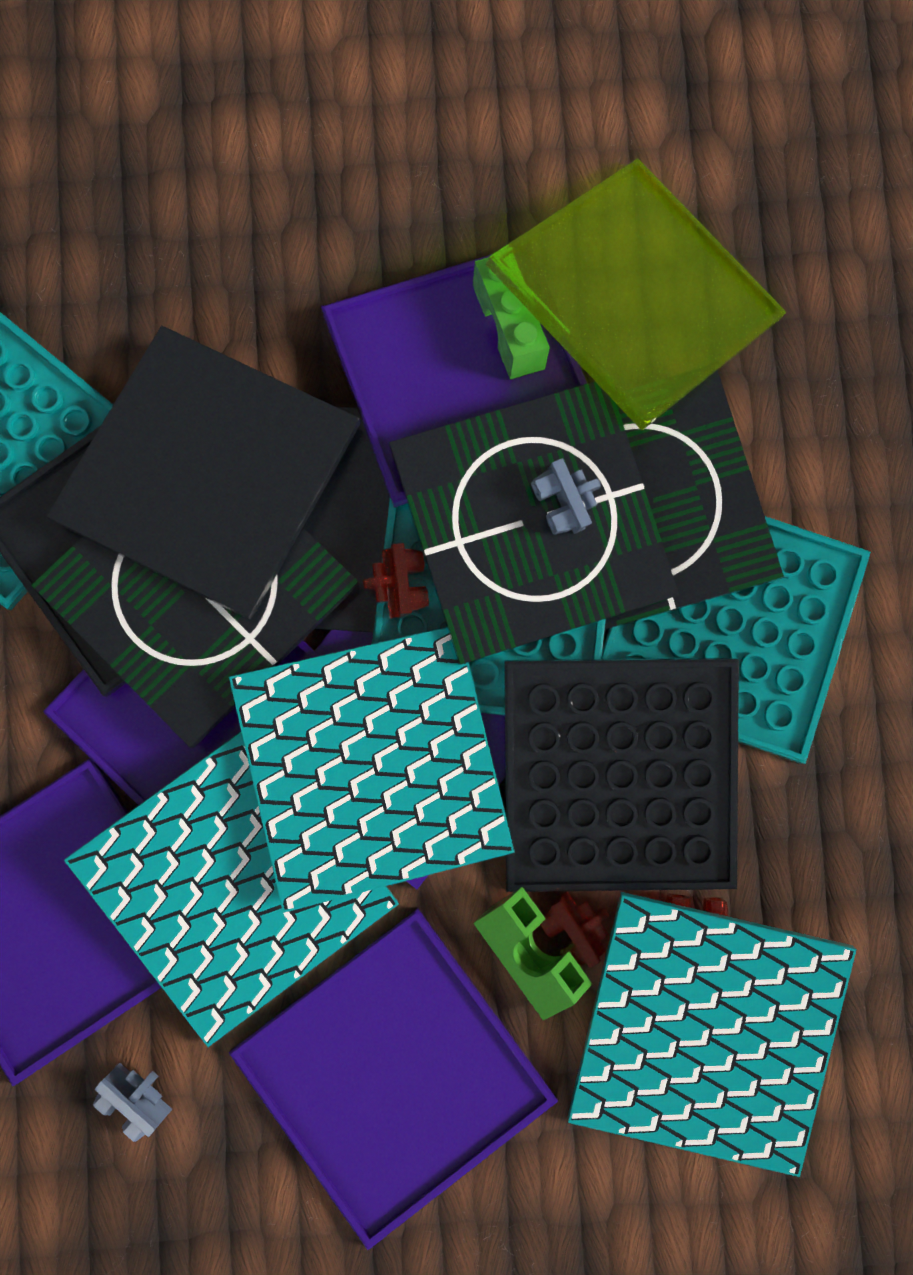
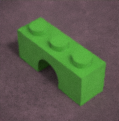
M511 251L475 261L473 288L484 316L492 315L498 333L497 348L509 379L545 370L550 347Z
M521 887L493 904L473 924L542 1020H545L575 1005L593 983L569 951L561 956L552 957L543 953L537 947L533 939V931L545 920V917L524 888Z

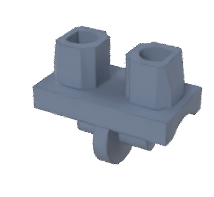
M562 458L552 462L546 472L531 482L532 489L539 501L556 494L562 506L546 515L553 534L570 530L576 534L592 524L587 510L597 506L592 492L601 487L599 479L587 482L582 470H578L570 475Z
M119 1063L95 1088L98 1095L93 1106L103 1115L110 1116L116 1109L127 1118V1121L122 1125L123 1133L133 1142L138 1141L144 1135L149 1138L172 1110L161 1099L162 1095L151 1086L158 1078L154 1071L144 1080L134 1070L130 1072Z

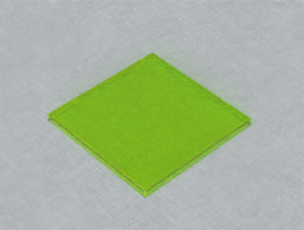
M638 158L489 256L486 263L487 267L641 430L645 429L781 320L787 313Z

